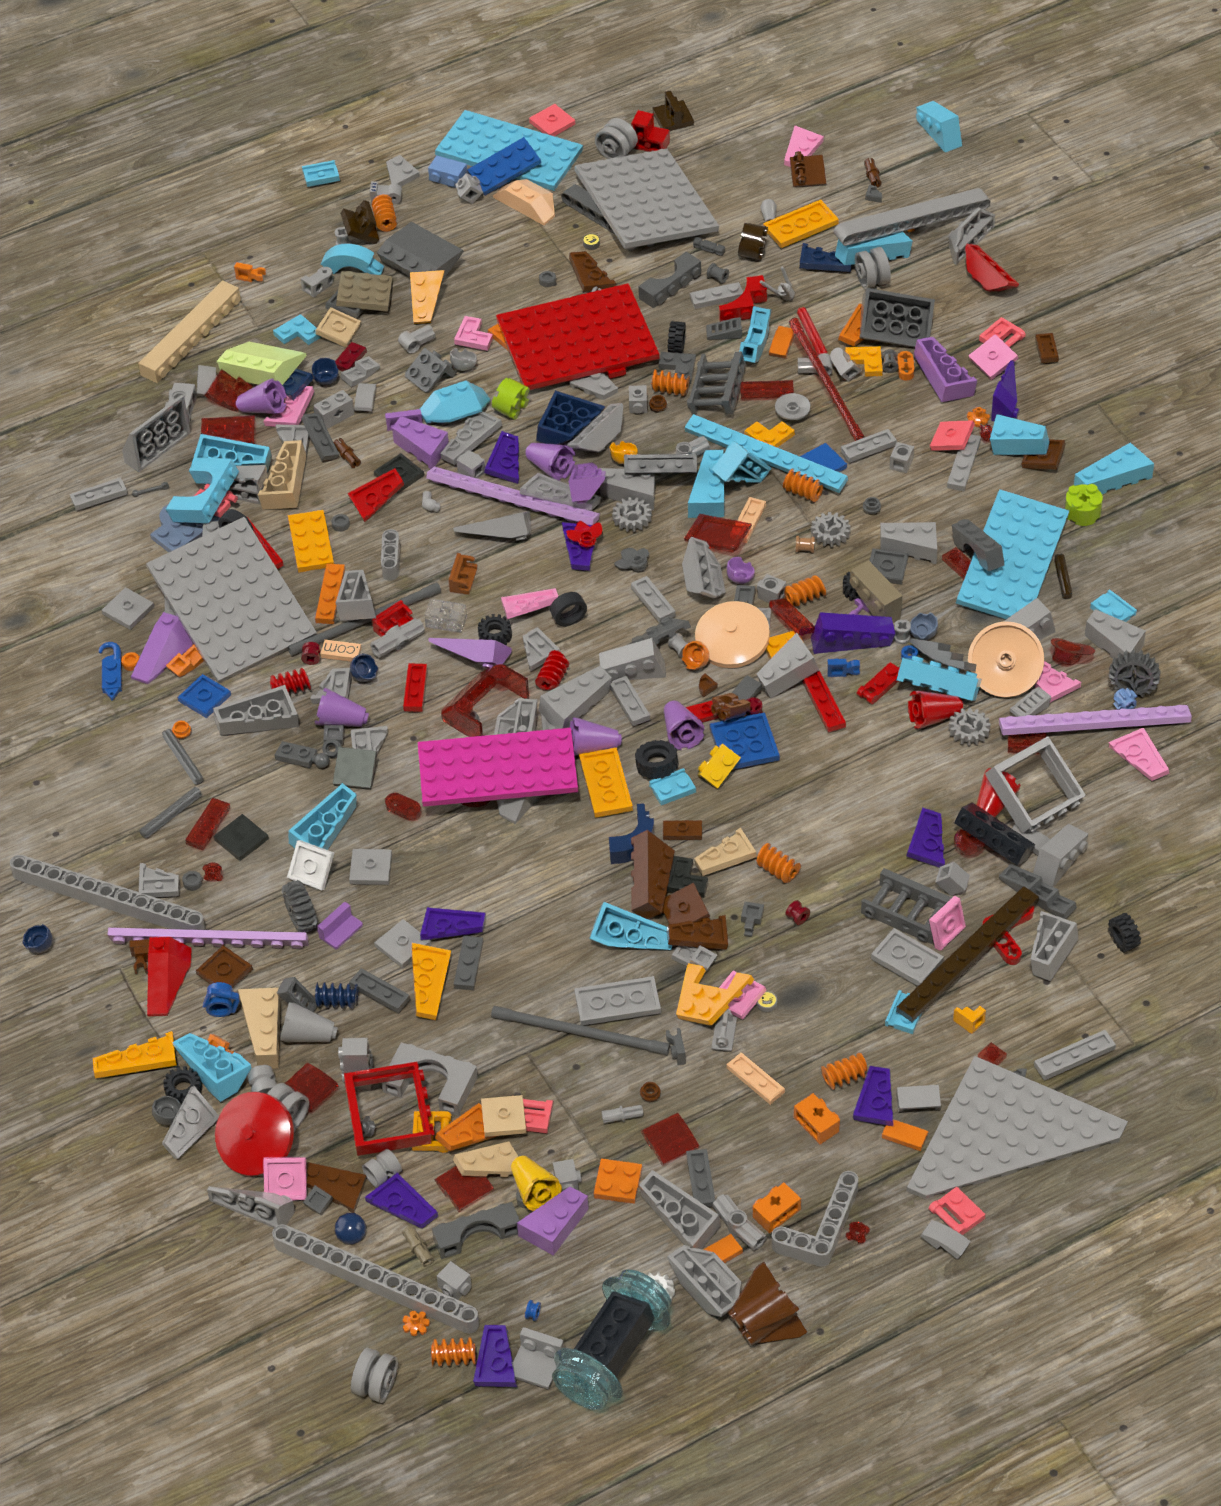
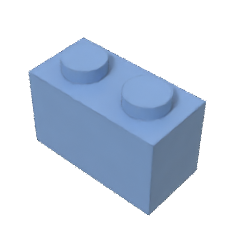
M436 155L428 167L429 180L457 188L455 184L467 173V164Z

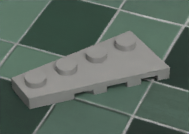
M483 411L473 414L471 418L468 417L465 421V426L457 431L455 439H451L440 453L441 458L455 465L460 455H463L468 450L472 451L501 427V419Z
M537 473L520 488V494L591 511L600 503L601 499L600 496L594 494L586 503L577 504V501L572 502L569 484Z

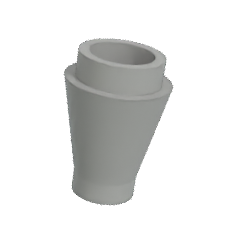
M764 200L761 203L760 209L765 222L775 219L777 205L774 200Z

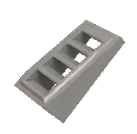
M1037 687L1012 706L1010 712L1016 717L1034 716L1049 707L1051 696L1040 687Z

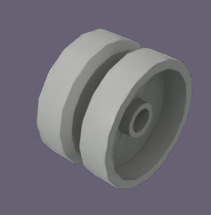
M620 118L609 120L604 128L595 136L597 149L607 159L627 156L638 142V137L633 127Z
M882 247L870 249L869 253L865 250L855 254L856 273L864 289L875 287L876 283L878 285L890 283V265Z
M278 1083L267 1094L276 1097L285 1105L291 1115L295 1132L308 1112L309 1099L298 1091L294 1092V1089L285 1083Z
M368 1347L365 1348L360 1354L353 1371L351 1393L362 1397L369 1393L371 1400L383 1403L388 1397L395 1381L398 1368L397 1357L386 1353L380 1357L379 1351Z

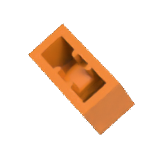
M814 1093L794 1106V1118L819 1144H822L839 1132L840 1119L835 1112H831L824 1100L818 1098Z
M782 1183L780 1186L772 1188L763 1199L760 1198L754 1203L753 1218L770 1234L775 1228L782 1225L801 1210V1198L789 1186Z

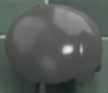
M162 1096L154 1100L152 1116L156 1122L162 1125H171L182 1104L172 1096Z

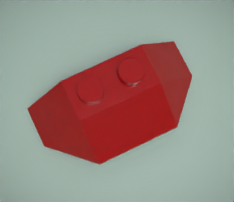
M966 244L967 271L974 280L982 284L983 289L991 292L1003 291L1019 286V283L985 253L978 245Z

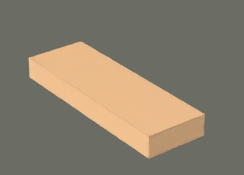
M752 497L748 498L730 533V539L748 543L766 507V501Z
M743 1053L738 1054L727 1063V1069L770 1105L785 1093L784 1087Z

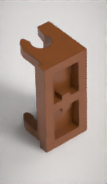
M457 553L449 577L450 592L470 594L478 569V564L467 562H474L475 558L473 556Z

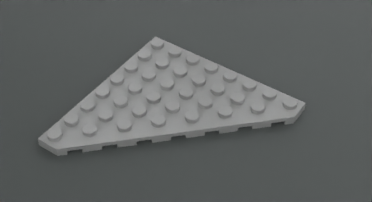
M974 1056L906 1191L923 1199H929L939 1193H949L955 1187L961 1189L966 1185H976L989 1181L990 1178L996 1176L1003 1177L1016 1173L1017 1170L1026 1167L1028 1169L1053 1159L1059 1160L1070 1157L1073 1153L1099 1148L1103 1144H1113L1119 1142L1128 1121Z

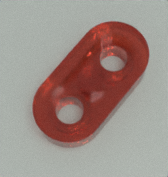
M391 793L386 796L385 806L388 811L407 820H415L421 815V806L417 801L399 793Z

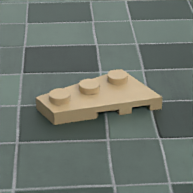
M741 828L736 830V834L729 838L727 836L717 847H711L694 858L695 865L702 876L757 857L756 850Z
M508 1141L455 1154L453 1161L462 1176L500 1174V1177H508L509 1174H512L511 1164L518 1155Z

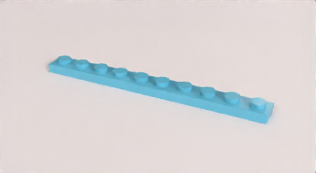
M694 414L684 427L685 432L698 437L704 436L708 441L725 448L735 441L758 456L766 464L787 473L793 468L795 470L794 475L800 471L801 477L807 474V480L812 476L814 478L813 483L816 479H819V485L823 484V487L840 493L848 481L847 475Z

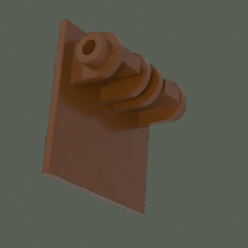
M797 151L794 157H790L793 187L827 184L823 155L804 156L801 151Z

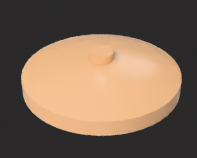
M739 601L725 602L712 607L700 618L695 630V640L704 643L709 650L710 657L708 662L722 668H738L754 662L764 653L770 639L769 624L765 615L757 607Z
M998 622L987 626L974 638L969 649L968 662L977 664L976 672H970L977 673V677L982 679L980 684L982 690L996 697L1011 698L1024 694L1037 683L1044 668V652L1037 636L1027 627L1015 622Z

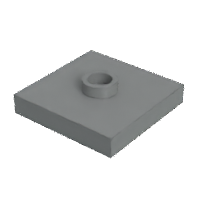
M125 587L102 609V614L131 630L154 608V603Z
M353 849L349 883L389 885L392 850Z
M402 919L374 943L377 949L401 968H404L412 961V943L430 946L431 940H420V932Z

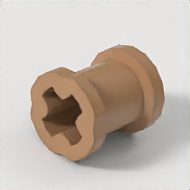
M796 536L795 552L801 550L814 553L815 537L800 538Z

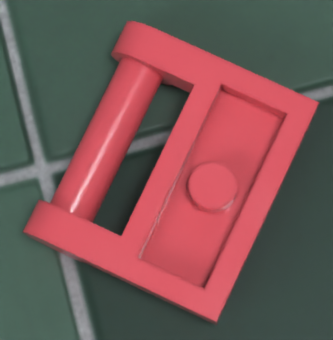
M1001 317L979 335V341L985 343L995 334L1001 340H1004L1012 333L1014 335L1005 342L1010 348L1018 340H1022L1026 334L1021 328Z
M523 1099L524 1107L544 1110L524 1109L526 1131L547 1133L553 1110V1100H546L544 1102Z
M955 1187L941 1199L932 1202L928 1208L933 1214H937L950 1228L961 1235H964L985 1219V1213L958 1187ZM946 1207L962 1224H958L943 1208Z

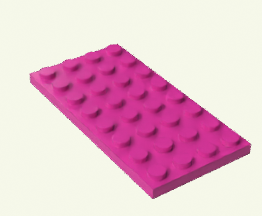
M571 728L418 742L423 807L578 792Z

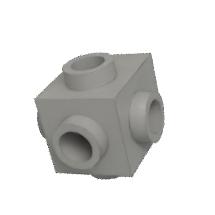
M467 173L455 184L460 198L471 204L483 193L480 180L476 176H471Z

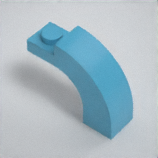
M339 244L330 248L325 253L320 264L323 267L331 268L333 274L342 267L351 266L362 270L364 273L381 275L384 265L373 258L374 252L355 244Z
M753 306L749 331L745 341L741 342L740 351H742L745 361L754 363L759 361L769 333L771 309Z

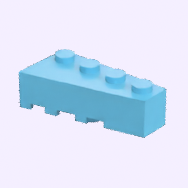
M918 656L902 658L897 676L898 681H909L916 686L929 687L931 690L947 692L949 695L976 701L982 680L977 677V673L967 671L966 674L960 673L959 668L948 666V669L941 667L939 662L930 661L929 664L923 662L924 658Z

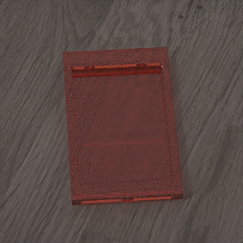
M699 514L684 540L689 542V539L694 537L707 542L711 549L735 552L746 537L752 524Z

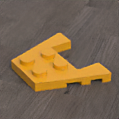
M688 963L676 1012L677 1017L681 1020L712 1026L729 1008L728 1004L734 998H739L743 992L741 990L747 984L750 986L754 982L752 975L736 973L728 989L702 985L699 982L706 970L703 966Z

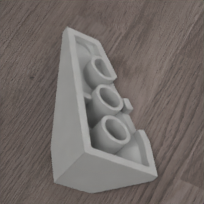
M530 511L454 527L453 530L454 532L497 537H515L516 540L527 538L526 535L531 533Z
M211 1186L207 1189L209 1201L273 1228L281 1224L287 1225L295 1212L293 1201L285 1195L280 1196L269 1192Z

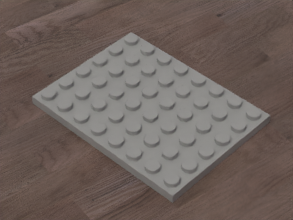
M668 149L575 165L574 171L624 249L719 231L718 223Z
M245 517L146 563V567L218 684L287 651L288 646L317 635L314 627Z

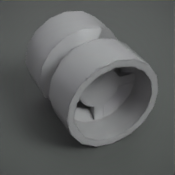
M256 1066L247 1075L249 1085L252 1087L251 1092L268 1093L277 1085L271 1066Z
M389 1149L379 1153L376 1156V1160L371 1159L362 1165L367 1179L376 1188L387 1181V1177L391 1178L396 1173L402 1171L398 1159Z

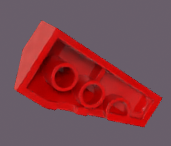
M149 937L147 1016H168L179 987L182 986L184 977L191 967L192 948L171 937Z

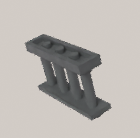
M742 351L735 352L731 361L708 362L706 355L701 354L700 361L697 363V373L691 395L687 399V406L691 410L692 415L697 414L699 406L716 405L724 407L726 414H733L746 366ZM731 368L728 373L707 375L709 369ZM727 380V384L724 386L704 387L705 382ZM724 393L721 398L701 399L702 394Z
M883 868L880 873V886L882 887L872 902L863 898L861 913L868 918L876 919L917 937L921 941L932 944L934 941L929 919L925 925L914 920L924 906L935 909L930 918L933 917L952 897ZM891 890L899 895L891 908L887 909L879 904L887 892ZM910 898L917 903L909 915L905 917L898 914L897 911L905 899Z

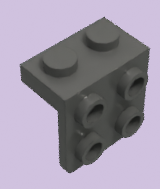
M424 348L405 372V377L425 393H429L444 372L452 378L457 372L452 369L454 365L446 359L442 361V356L435 350L430 352Z

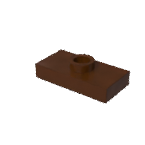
M1053 333L1035 334L1041 363L1059 362Z
M702 820L663 821V840H702Z

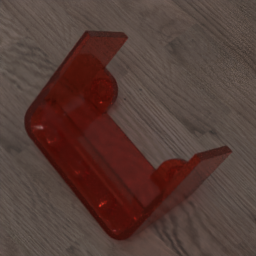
M503 664L490 667L480 672L442 708V721L468 737L483 736L482 723L470 716L473 706L496 684L504 686L524 699H529L528 678Z

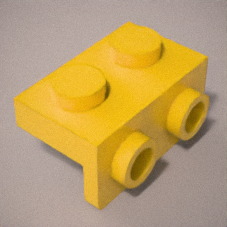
M724 744L719 745V747L715 745L709 753L711 755L707 762L704 760L698 767L700 772L697 776L704 778L715 788H719L741 758Z

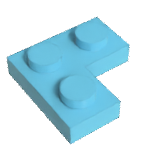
M301 314L273 330L274 336L283 344L297 336L308 345L321 338V336L315 334L317 328Z

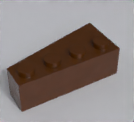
M646 830L631 838V844L634 845V852L631 853V860L634 861V870L631 871V878L634 881V886L631 887V911L638 916L650 919L662 913L675 850L649 830Z

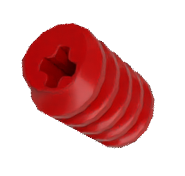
M557 650L549 652L543 667L535 679L537 687L542 690H553L559 686L570 665L563 653Z
M300 668L299 674L296 670H292V676L288 671L285 672V678L281 673L278 674L277 679L274 675L270 676L271 689L285 685L289 695L291 689L295 694H297V688L304 692L305 686H307L311 690L307 672L303 668Z

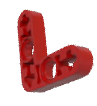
M1034 906L1010 929L1031 920L1034 916ZM991 916L985 918V919L983 920L982 925H983ZM1007 931L1001 937L1005 938L1007 942L1004 944L996 942L993 947L1007 964L1016 965L1021 961L1022 950Z

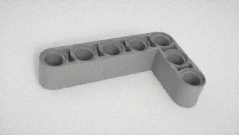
M845 1171L840 1175L816 1236L786 1227H777L772 1231L773 1251L816 1266L823 1267L828 1265L858 1192L857 1174L853 1171Z

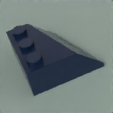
M555 390L538 424L536 441L557 445L571 440L605 409V406Z

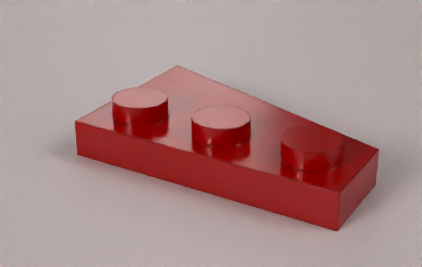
M394 468L349 492L348 496L365 523L404 486V482Z

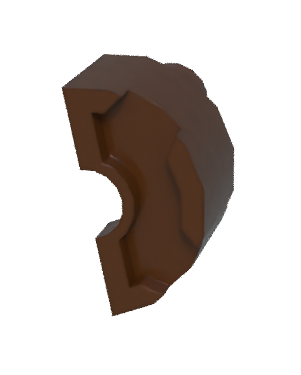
M728 693L712 698L711 711L714 716L718 715L722 721H729L746 716V711H750L751 703L745 699L739 700L737 695Z

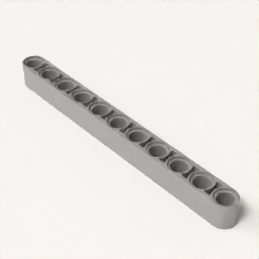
M976 188L843 222L835 227L833 233L844 246L971 214L978 207L985 210L990 205L991 200L982 189Z
M15 855L10 859L12 875L16 880L164 928L205 930L203 915L196 910L24 855Z
M281 1224L272 1231L275 1248L284 1254L419 1313L423 1311L426 1313V1316L464 1333H474L479 1328L478 1311L471 1305L290 1226Z

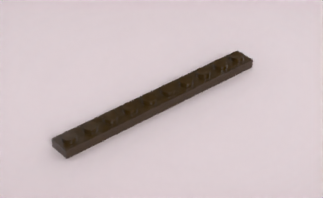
M1023 886L897 1005L896 1012L913 1022L1039 902V896Z

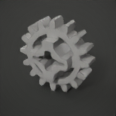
M629 497L628 501L622 499V503L617 502L616 507H613L612 513L615 525H619V529L625 527L627 532L629 529L635 532L636 528L643 530L642 526H648L652 516L650 505L645 504V500L638 501L637 497L635 500Z
M828 512V515L821 513V518L816 516L815 521H812L811 534L812 537L817 539V543L823 542V546L830 544L833 547L834 543L839 546L840 541L845 543L846 538L850 537L851 526L849 525V520H844V515L838 517V513L831 515V512Z
M971 708L966 712L964 709H961V713L954 712V717L951 716L949 722L950 736H954L955 741L960 739V744L967 742L969 746L971 742L977 745L978 740L984 742L985 737L989 736L991 726L989 718H985V713L979 714L978 709L974 712Z

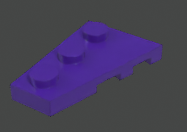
M501 431L486 464L484 473L518 484V436Z
M562 522L571 569L590 571L595 545L592 547H582L578 542L570 540L567 537L566 531L575 530L576 524Z
M922 807L906 855L907 857L939 868L945 865L941 813Z
M427 907L420 940L483 932L486 913Z
M875 1066L869 1067L853 1113L854 1120L894 1126L890 1069Z
M398 1173L365 1196L366 1202L419 1228H424L438 1217V1212Z
M484 1325L473 1380L475 1386L517 1387L508 1331L505 1325Z

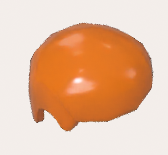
M692 641L686 644L682 656V661L687 665L686 668L698 670L706 666L710 657L709 650L701 641Z

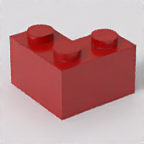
M638 110L631 122V126L638 137V142L634 149L647 152L667 149L670 143V130L655 127L654 114Z

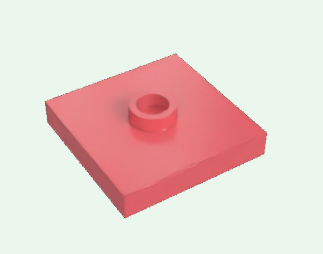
M556 104L529 118V122L542 133L556 136L575 125V119Z
M940 422L930 444L931 450H964L975 426L974 422Z

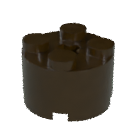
M744 223L738 255L761 261L763 256L761 249H765L767 239L764 237H767L768 227Z

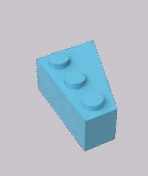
M935 101L916 107L917 121L944 152L962 146L958 115Z
M997 414L990 442L994 455H1040L1047 453L1049 438L1046 426Z
M733 441L711 470L725 482L745 480L746 482L761 483L772 468L758 456Z

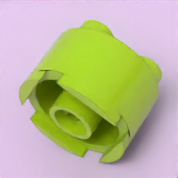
M505 378L496 390L499 392L497 397L494 396L492 399V408L516 420L520 413L519 410L526 408L529 403L527 396L530 388L514 379Z
M1081 484L1069 487L1065 502V509L1069 510L1067 517L1069 521L1071 519L1076 525L1089 526L1101 517L1103 496L1095 484Z

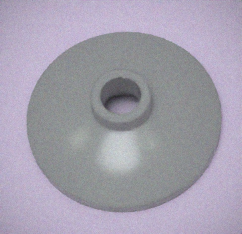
M789 393L777 399L775 410L784 419L798 420L804 418L810 412V402L803 395Z

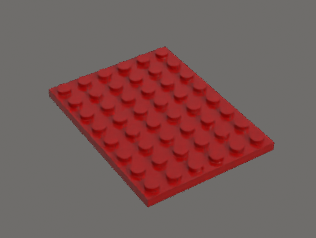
M629 283L496 315L497 323L520 380L530 390L660 359L659 351Z

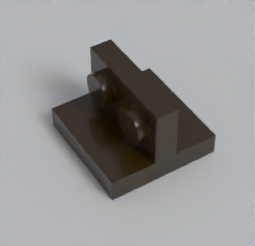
M671 90L665 92V105L652 107L653 114L660 128L673 131L694 126V119L684 100L678 101Z
M363 200L355 212L343 208L340 214L347 235L377 244L379 237L369 201Z

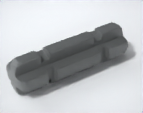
M696 237L693 241V246L696 248L701 247L702 250L711 253L716 252L720 256L725 253V246L718 244L717 246V243L705 239L702 241L703 239Z

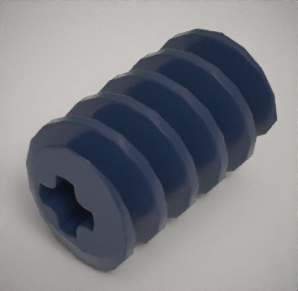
M317 982L315 989L317 1007H322L324 1002L326 1008H329L331 1003L333 1008H337L340 1003L341 1008L345 1009L348 1003L349 1009H353L355 1004H357L358 984H355L354 989H351L350 983H348L346 989H343L342 983H339L338 988H335L332 982L330 988H327L326 982H324L322 987L319 988Z

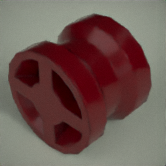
M306 642L303 644V653L301 655L303 663L315 665L320 661L321 647L318 643Z
M752 697L746 700L751 703L750 711H746V716L763 713V704L760 699Z
M795 900L788 906L785 915L790 919H794L795 924L801 925L808 919L810 909L803 907L800 901Z

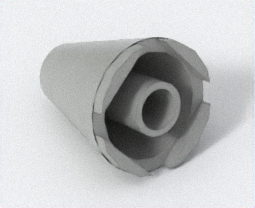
M289 1002L280 1041L330 1042L331 1038L335 1039L338 1027H334L335 1022L294 1002Z

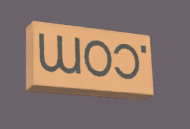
M325 640L321 650V658L352 661L355 656L360 654L361 644Z

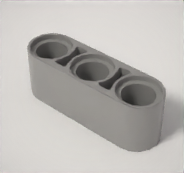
M388 529L383 532L381 551L382 575L384 579L391 581L395 580L399 575L400 559L399 534L394 529Z

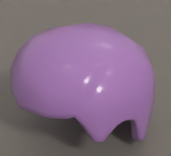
M734 557L728 560L727 576L731 581L745 584L754 578L755 569L750 562L744 563L741 557Z

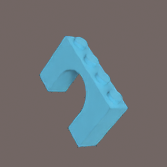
M195 459L189 469L194 481L200 484L208 483L211 485L204 492L196 496H173L166 508L173 522H210L239 472L232 459Z

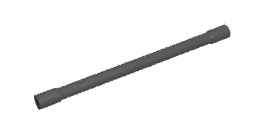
M436 582L422 588L420 591L375 609V615L380 614L400 600L408 606L441 593L440 585ZM372 618L347 621L310 638L289 645L288 651L291 656L302 652V646L306 642L322 643L325 640L371 622Z
M493 1006L491 1012L492 1018L515 1021L645 1049L663 1055H668L670 1051V1043L657 1040H647L517 1012L499 1006Z

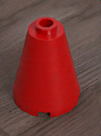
M913 691L910 693L912 701H908L909 718L911 722H915L916 726L914 728L917 729L944 721L951 716L954 717V712L961 713V709H963L962 700L958 696Z
M988 768L983 775L976 805L996 817L1004 809L1005 805L985 775L991 769ZM1006 771L1002 772L1016 795L1020 790V783L1017 785L1014 776Z

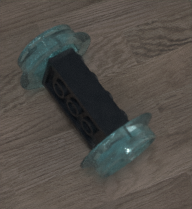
M626 1269L621 1271L618 1277L605 1279L602 1284V1291L607 1300L574 1349H559L554 1354L556 1369L552 1373V1378L555 1385L565 1396L585 1408L601 1410L607 1402L619 1401L623 1395V1389L616 1377L648 1329L661 1331L670 1325L668 1310L672 1305L669 1294L657 1281L639 1271Z

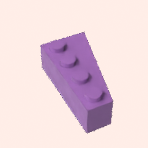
M934 337L918 339L914 357L941 402L974 396L977 380L974 377H970L968 371L964 367L961 368L956 363L957 360L953 356H949L946 353L947 350Z

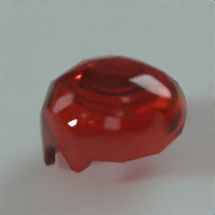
M959 829L953 838L957 849L965 855H975L985 846L983 842L963 829Z

